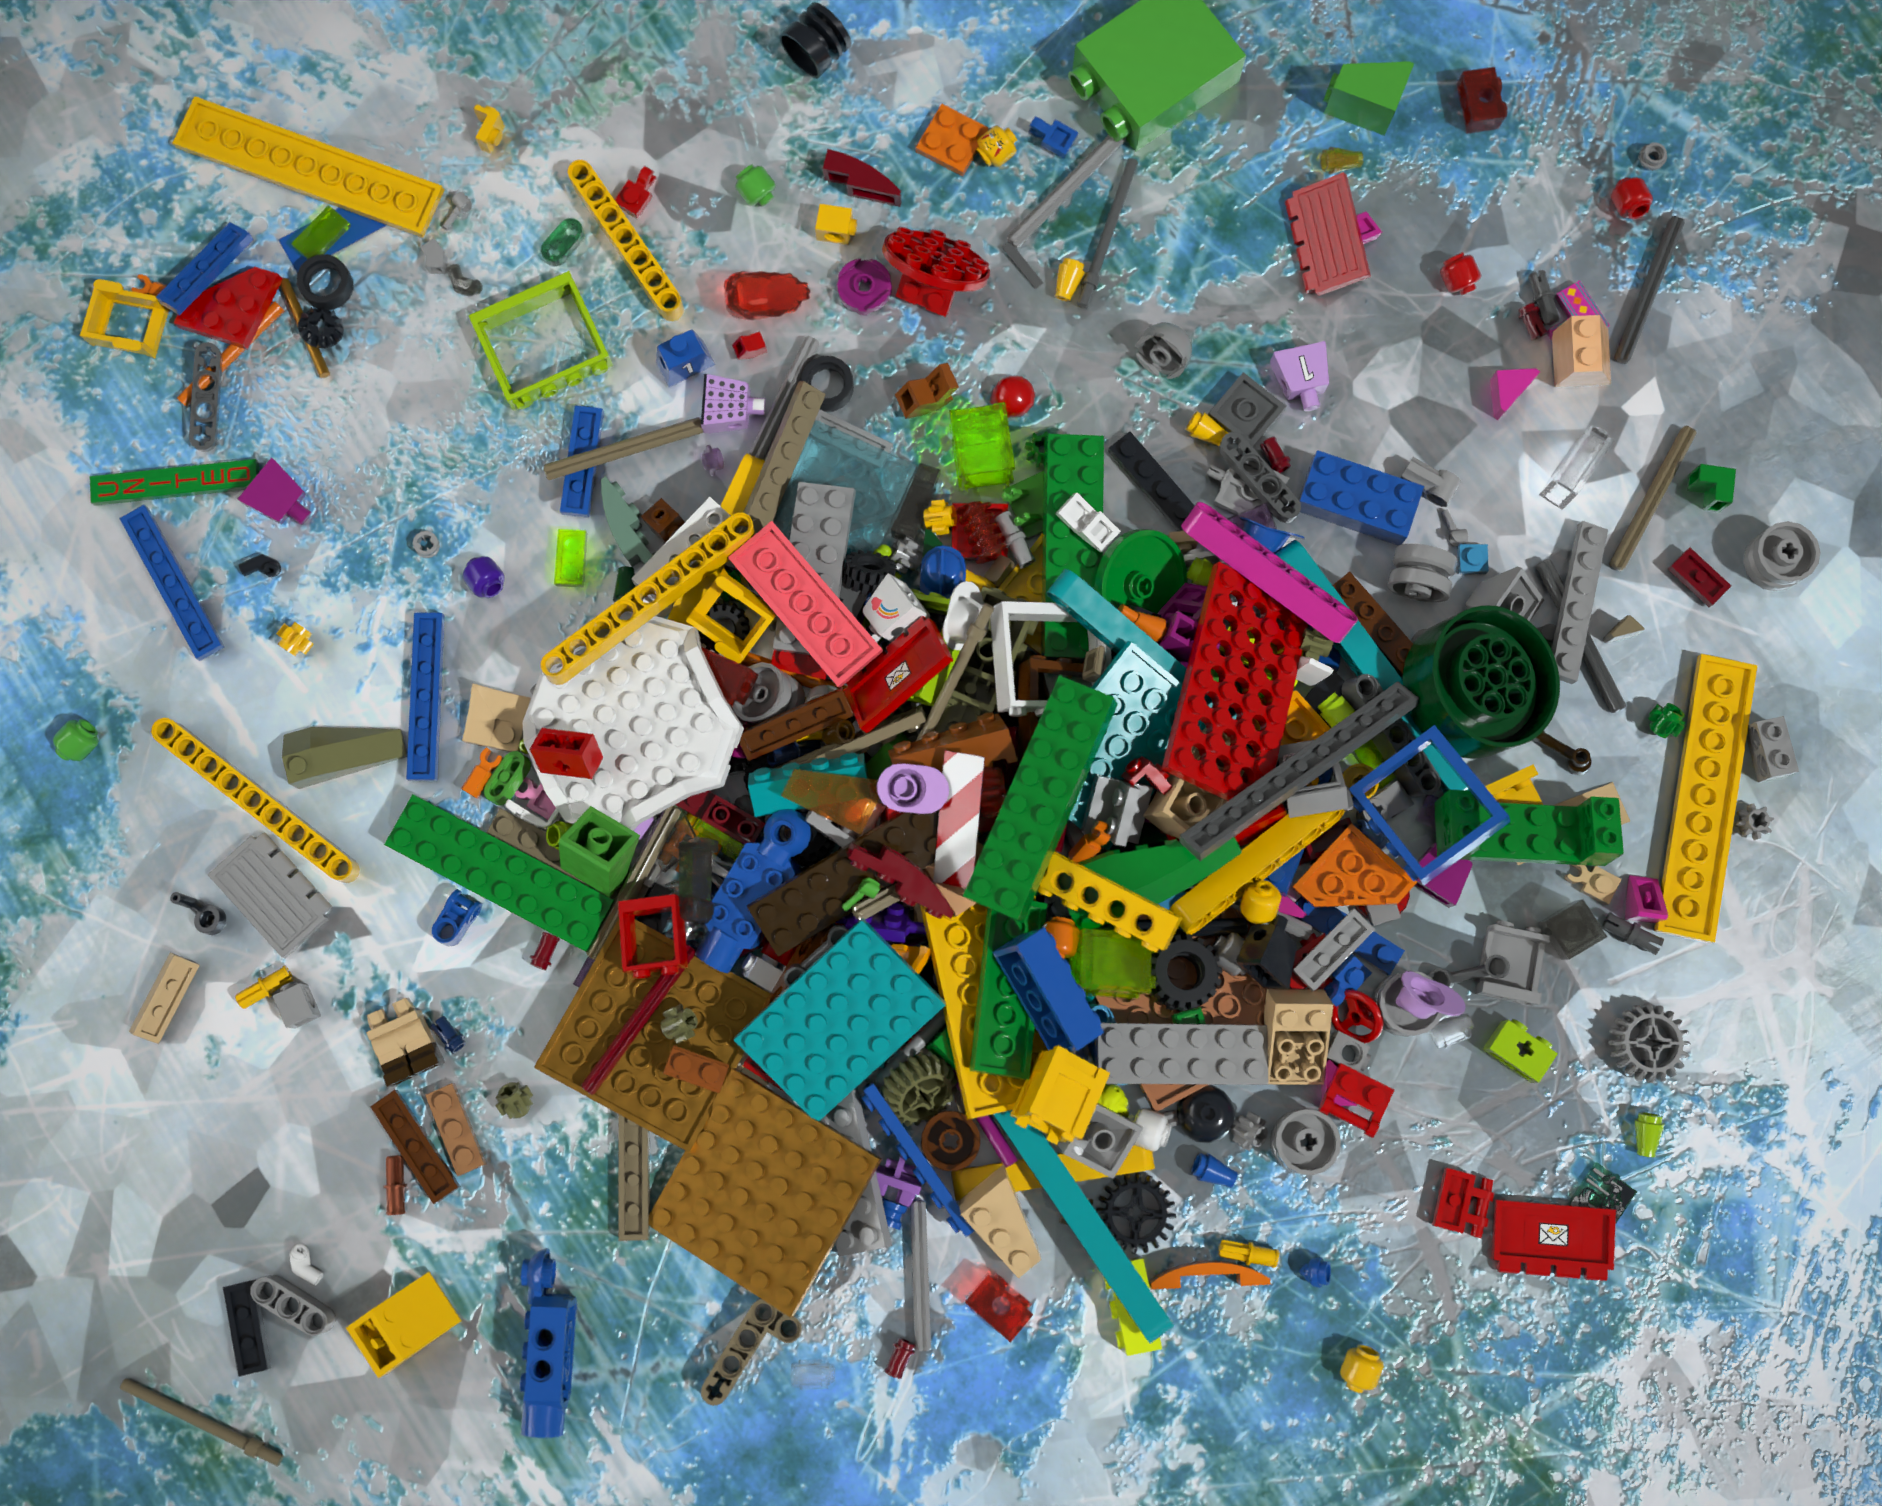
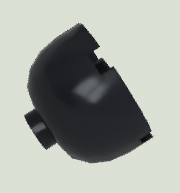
M1207 1085L1180 1099L1177 1104L1178 1126L1186 1137L1196 1142L1212 1143L1219 1141L1229 1133L1234 1123L1235 1110L1231 1099L1223 1090L1214 1085Z

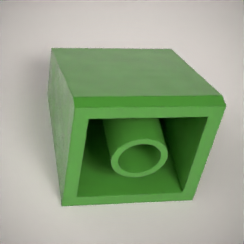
M1405 61L1343 64L1339 74L1333 73L1323 102L1328 104L1324 114L1385 136L1414 63Z
M590 806L559 840L561 869L611 897L625 881L640 835Z

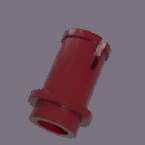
M1530 303L1518 310L1520 313L1518 318L1523 320L1531 340H1536L1538 336L1542 337L1548 333L1539 316L1538 311L1540 309L1538 306L1535 307L1534 303Z
M1271 437L1263 441L1264 443L1260 444V448L1271 464L1270 468L1278 473L1288 470L1291 467L1289 463L1291 459L1289 456L1284 455L1277 439Z
M542 932V937L534 956L530 955V959H532L530 965L546 971L547 967L552 965L550 960L560 938Z
M899 1338L897 1342L893 1343L895 1348L884 1372L894 1378L902 1379L910 1356L915 1355L913 1350L915 1344L906 1339Z

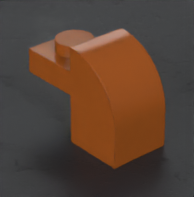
M943 363L939 364L926 378L908 381L895 394V397L905 419L919 417L950 403L953 400L952 394L959 386L949 364Z

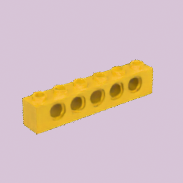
M1055 851L1037 890L1048 897L1055 894L1063 898L1061 903L1070 909L1077 911L1080 907L1088 911L1087 917L1099 924L1104 925L1105 921L1116 926L1114 931L1130 939L1132 935L1142 940L1141 945L1156 953L1158 949L1163 951L1168 948L1183 918ZM1063 873L1069 874L1072 879V884L1067 890L1062 889L1059 885V877ZM1090 886L1098 891V899L1093 904L1089 903L1085 898V891ZM1116 900L1121 901L1125 906V912L1121 917H1116L1111 911V906ZM1142 914L1148 915L1152 920V926L1148 931H1143L1138 926V918Z

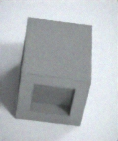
M294 981L280 987L281 992L273 995L286 1028L295 1029L321 1017L310 988L306 984H297Z
M1340 1031L1333 1032L1329 1040L1327 1060H1331L1336 1066L1342 1063L1358 1072L1360 1070L1364 1071L1371 1058V1055L1367 1054L1370 1046ZM1345 1046H1349L1354 1050L1355 1057L1351 1062H1347L1342 1057V1050Z

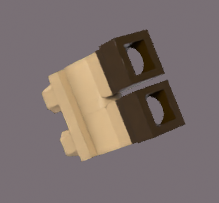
M409 998L401 999L392 1004L398 1018L390 1022L384 1009L367 1015L371 1030L366 1033L378 1057L384 1073L383 1079L387 1087L398 1085L445 1063L425 1021L422 1010H416Z

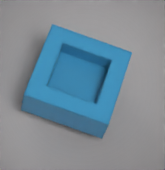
M1459 544L1457 547L1458 574H1487L1489 572L1488 544Z

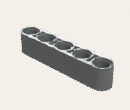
M1370 674L1349 678L1342 685V695L1355 711L1384 691L1378 681ZM1358 684L1362 688V693H1360L1358 689ZM1400 718L1371 740L1386 761L1415 740L1403 719ZM1390 732L1393 735V740L1390 738ZM1423 750L1408 760V764L1404 763L1393 772L1407 794L1412 797L1435 794L1441 786L1440 776Z

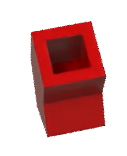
M760 331L751 335L740 336L732 344L738 360L752 359L768 353Z

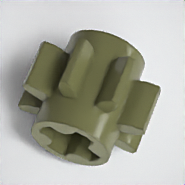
M1314 628L1312 630L1305 629L1302 635L1304 640L1300 646V649L1304 650L1303 656L1319 661L1320 656L1327 658L1333 641Z
M680 1004L663 1012L665 1019L661 1022V1030L665 1037L675 1039V1042L678 1044L695 1036L693 1029L697 1027L698 1021L691 1009H684L683 1005Z
M510 1082L500 1088L496 1096L499 1103L495 1106L502 1116L507 1114L509 1119L521 1118L529 1112L531 1105H533L530 1099L533 1094L527 1085L522 1087L519 1082Z

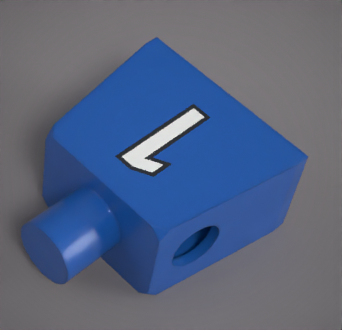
M688 330L680 335H676L657 346L656 364L668 387L715 365L704 341L694 330Z

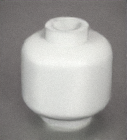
M1141 1108L1136 1116L1132 1114L1129 1116V1120L1143 1127L1142 1132L1134 1143L1135 1146L1154 1152L1160 1146H1166L1172 1127L1171 1124H1168L1166 1115L1147 1108Z

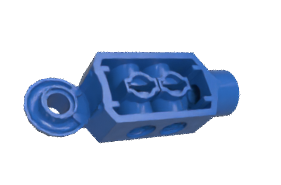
M784 809L773 813L768 818L764 827L763 841L745 844L704 913L702 920L708 930L696 948L695 955L712 968L724 973H730L743 949L759 947L765 935L749 912L747 905L802 872L798 862L791 858L802 853L808 846L811 838L810 825L804 821L805 817L800 812ZM784 825L788 826L791 830V837L788 841H784L780 837V829Z
M549 1248L538 1251L531 1259H524L521 1269L522 1286L529 1287L527 1304L531 1305L530 1311H526L524 1322L525 1330H529L528 1342H524L522 1359L527 1362L526 1373H522L520 1380V1392H524L521 1435L534 1438H554L564 1435L565 1412L572 1388L577 1299L569 1294L548 1293V1288H553L556 1277V1261L551 1259ZM546 1329L550 1330L553 1334L552 1341L547 1339ZM544 1360L550 1364L551 1371H547L544 1368Z

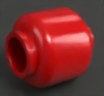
M1626 177L1616 184L1611 193V201L1621 217L1638 219L1649 211L1653 196L1641 178Z
M1461 252L1443 262L1444 266L1440 269V275L1450 293L1459 291L1462 296L1476 289L1475 283L1481 279V272L1472 255H1464Z

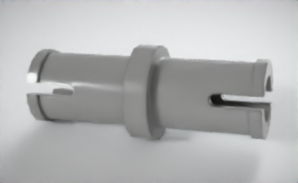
M1006 511L998 515L994 520L1005 538V546L1011 549L1019 567L1022 569L1033 564L1036 559L1033 557L1025 541L1026 535L1024 532H1020L1018 526L1015 525L1011 512Z

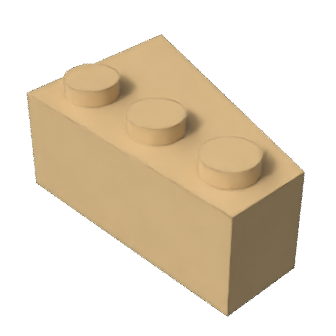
M1003 1164L959 1200L960 1213L1017 1278H1020L1041 1261V1256L1036 1239L1020 1205L1006 1167Z

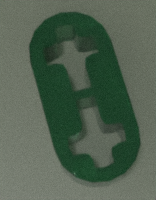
M574 218L563 220L543 242L541 254L548 265L555 267L562 265L583 242L585 232L578 220ZM575 229L577 234L575 236L572 234L568 236L566 230ZM558 249L560 254L558 256L554 254L550 256L549 250Z

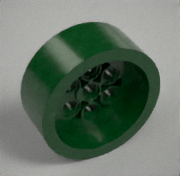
M1499 606L1473 607L1428 628L1411 646L1403 669V686L1419 698L1418 706L1409 711L1415 724L1422 733L1435 725L1462 758L1477 759L1489 757L1533 740L1551 722L1560 696L1558 666L1546 639L1523 616Z

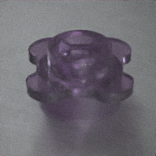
M706 445L704 454H701L702 464L705 470H709L711 476H715V471L724 468L723 457L718 447L712 448L710 445Z

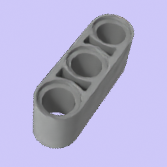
M270 1275L262 1277L252 1284L251 1297L257 1304L310 1336L325 1333L335 1324V1313L330 1307L280 1276ZM266 1282L273 1286L271 1297H267L264 1293ZM291 1297L295 1298L298 1302L296 1313L292 1312L288 1307ZM315 1313H319L323 1317L321 1328H317L313 1323Z

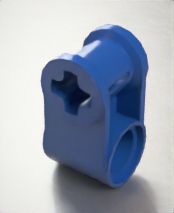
M459 889L454 890L432 926L434 939L448 947L457 945L479 915L483 904L480 901L474 902L463 896L462 891ZM460 904L463 905L464 907L467 908V910H465V909L459 907V905H460ZM447 925H452L454 928L453 935L448 939H443L441 933L443 928Z

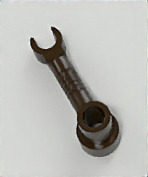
M855 716L835 722L831 727L826 728L822 732L823 741L827 745H842L851 742L855 737V728L852 724L856 720Z
M1545 731L1533 739V741L1540 742L1567 758V768L1572 774L1583 775L1590 769L1592 761L1588 750L1584 748L1575 750L1545 733ZM1576 758H1583L1584 762H1580Z

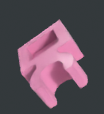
M526 777L523 782L527 783L528 789L524 793L517 790L515 795L523 800H529L526 807L549 820L556 807L545 793L542 784L540 783L537 788L536 783Z

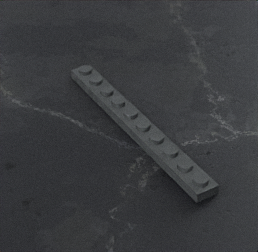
M1396 682L1180 835V843L1201 861L1418 706L1419 698L1400 682Z

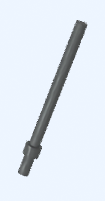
M1134 158L1127 160L1089 272L1085 273L1082 280L1083 289L1077 303L1079 307H1088L1093 290H1096L1100 281L1099 273L1138 165V161Z

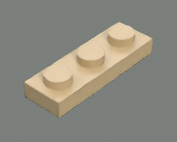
M170 952L129 1032L159 1044L200 965Z

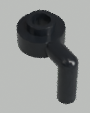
M174 892L171 895L170 900L172 903L189 908L195 914L194 924L199 932L207 935H216L223 930L226 924V914L221 908L213 905L203 906L197 899L178 892Z

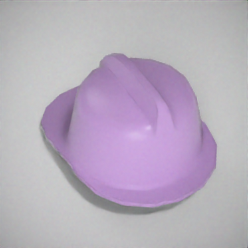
M894 764L886 768L880 775L877 791L882 803L889 809L900 812L927 814L941 809L946 803L949 795V784L945 776L935 768L911 764Z
M1406 971L1402 974L1403 987L1396 998V1004L1419 1019H1427L1437 1012L1450 1016H1459L1465 1012L1466 1005L1464 1000L1450 987L1412 971Z

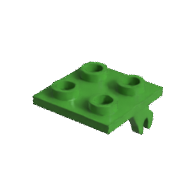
M1044 471L1003 489V494L1001 495L1004 502H1009L1016 516L1013 521L1016 526H1021L1027 539L1043 532Z

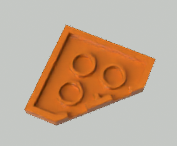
M1351 823L1292 888L1313 907L1394 905L1403 899L1417 881L1413 882L1403 868Z

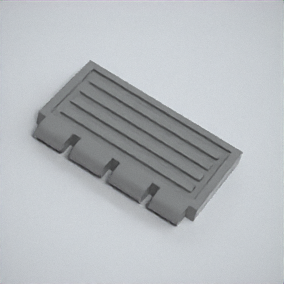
M262 833L257 838L250 836L213 869L208 876L277 953L286 959L329 920L326 914L333 907L320 892H317L311 898L309 897L316 888L301 871L297 872L293 877L290 876L296 871L297 867L283 851L278 852L272 857V854L279 847L266 833Z

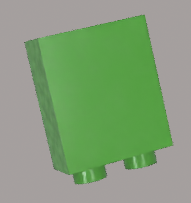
M1140 0L1075 44L1073 68L1068 73V78L1072 88L1082 100L1086 101L1093 97L1104 112L1100 114V119L1108 135L1116 142L1126 137L1127 142L1137 152L1237 84L1241 77L1246 54L1203 0Z

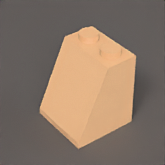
M1600 315L1571 316L1553 331L1554 387L1610 385L1609 333L1607 326Z

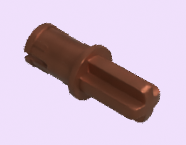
M401 1155L388 1156L386 1158V1185H383V1188H386V1215L406 1214L404 1187H407V1184H404V1158Z

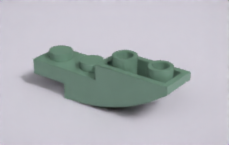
M605 476L601 479V495L604 512L612 535L631 567H634L639 562L645 565L656 552L650 553L646 547L649 542L639 530L643 527L638 519L641 513L632 502L628 505L622 497L625 495V492L616 481L611 484Z

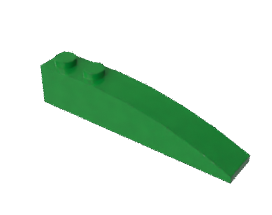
M1234 836L1199 861L1180 841L1174 839L1165 841V845L1148 848L1146 844L1136 846L1135 851L1120 853V849L1108 851L1081 861L1079 864L1158 904L1214 873L1240 855L1242 851ZM1063 873L1059 877V885L1064 890L1069 889L1072 879L1069 874ZM1090 886L1086 889V900L1092 904L1097 901L1098 891L1094 887ZM1119 900L1114 901L1111 906L1113 915L1121 917L1125 912V906ZM1080 907L1077 911L1068 908L1072 919L1081 933L1103 926L1088 918V911Z

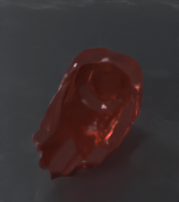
M764 271L735 272L724 281L723 286L728 313L733 317L745 320H759L780 317L786 313H794L803 301L810 299L809 293L811 292L807 282H801L791 273L781 274Z

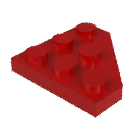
M253 267L204 290L181 315H177L174 324L179 329L248 350L283 278L278 273Z

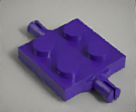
M894 903L865 919L887 941L905 943V937L909 933L926 935L924 923L911 921L909 917L910 908L898 903ZM851 912L835 923L845 924L850 930L858 920Z

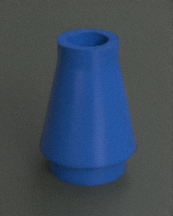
M1199 1153L1191 1170V1174L1196 1176L1198 1181L1223 1185L1229 1188L1233 1187L1238 1175L1237 1171L1230 1169L1210 1153L1206 1155Z

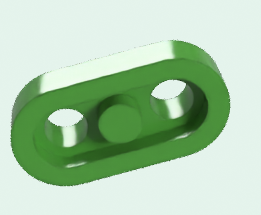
M518 751L508 753L485 785L484 795L486 799L495 805H504L508 799L511 800L530 771L531 763L529 758Z

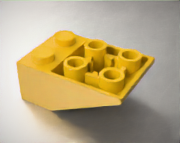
M429 1271L347 1326L346 1329L376 1376L380 1378L389 1374L462 1320Z

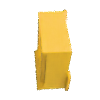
M97 279L93 284L94 289L80 336L92 346L96 345L143 354L155 359L169 309L161 305L154 295L123 290V285L118 282ZM114 303L152 310L143 342L105 335Z
M723 568L693 609L686 622L716 642L715 650L734 664H740L775 618L776 614L763 599L729 576ZM723 590L761 615L744 640H741L707 615V612Z

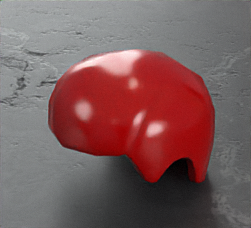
M1011 375L1004 377L996 384L991 392L990 402L994 411L1003 418L1021 417L1034 405L1035 391L1027 379L1022 376Z

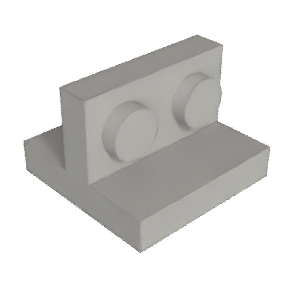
M1095 774L1081 831L1089 834L1095 822L1099 820L1109 825L1104 833L1110 835L1109 840L1112 843L1126 846L1127 842L1138 844L1145 820L1144 814L1148 808L1153 787L1141 783L1130 785L1122 779Z

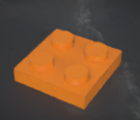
M941 104L917 144L916 153L963 177L977 153L976 149L979 147L978 139L989 130V127Z

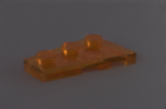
M793 769L781 796L861 835L879 800L877 791L878 780Z

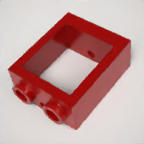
M676 894L618 901L623 972L633 975V979H643L651 977V972L661 971V975L679 974V969L688 968L683 898ZM672 912L675 959L638 964L635 916Z

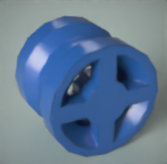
M882 1198L888 1227L900 1230L902 1226L901 1216L906 1213L907 1207Z

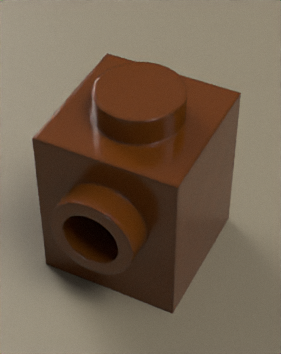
M662 498L640 516L663 543H666L685 523L682 517Z

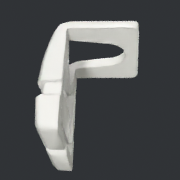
M509 799L505 803L506 808L517 815V817L544 830H547L551 824L560 821L562 818L557 808L549 820L545 822Z

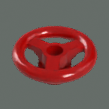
M1346 990L1345 999L1349 1012L1347 1013V1018L1341 1022L1338 1015L1339 1006L1336 1007L1333 1004L1331 1022L1334 1028L1364 1044L1376 1040L1383 1029V1017L1380 1008L1365 993L1357 990ZM1352 1025H1363L1372 1031L1366 1035H1357L1348 1029Z

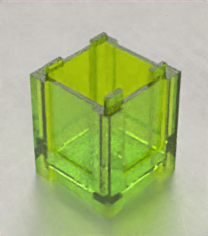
M1005 402L988 406L949 410L951 422L949 430L959 491L965 490V494H968V490L972 488L1006 484L1007 488L1009 484L1014 483L1012 470H1015V462Z
M1080 930L1077 953L1074 957L1070 958L1069 965L1071 975L1075 982L1083 988L1086 996L1139 999V995L1150 994L1151 988L1155 989L1156 976H1151V953L1156 952L1143 947L1141 939L1134 935L1129 939L1115 931Z

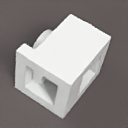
M750 953L742 964V969L744 970L741 975L772 992L786 966L779 964L778 968H776L778 962L765 954L760 959Z

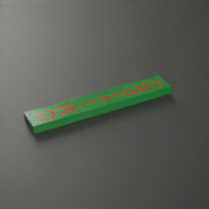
M256 459L90 476L91 504L97 506L245 490L259 473V462Z

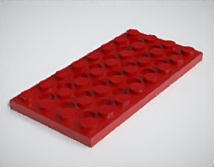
M1217 562L1212 566L1161 770L1229 801L1276 768L1299 660L1302 654L1300 649L1304 640L1302 635L1303 631L1308 628V623L1238 571L1221 562ZM1230 594L1234 595L1237 599V606L1232 604L1229 598ZM1253 606L1259 609L1260 618L1256 617ZM1276 618H1279L1282 621L1284 626L1283 630L1279 628V625L1276 622ZM1223 619L1230 622L1231 631L1226 629ZM1247 630L1254 635V643L1250 642ZM1271 642L1275 644L1278 649L1277 655L1273 653V650L1270 647ZM1217 644L1223 646L1225 656L1220 655ZM1241 655L1248 660V668L1244 667ZM1265 667L1270 670L1272 674V680H1269L1267 678V675L1264 672ZM1211 669H1214L1218 673V682L1213 680ZM1235 681H1238L1241 684L1243 689L1242 694L1237 692ZM1259 692L1264 695L1266 705L1261 704V700L1258 697ZM1205 694L1212 699V708L1207 706L1204 699ZM1229 706L1236 711V720L1231 717L1228 711ZM1253 718L1259 722L1260 731L1255 729L1252 723ZM1199 720L1205 724L1206 734L1201 732L1198 726ZM1223 732L1228 734L1230 738L1229 746L1225 744L1222 738ZM1247 744L1252 746L1254 757L1249 755L1246 749ZM1192 746L1198 749L1200 753L1199 760L1194 758L1191 752ZM1217 758L1224 764L1223 772L1218 769L1216 764ZM1240 770L1246 772L1248 776L1247 783L1243 782Z

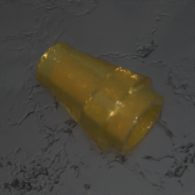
M1329 147L1321 153V169L1323 172H1328L1331 175L1354 168H1361L1363 165V154L1361 151Z

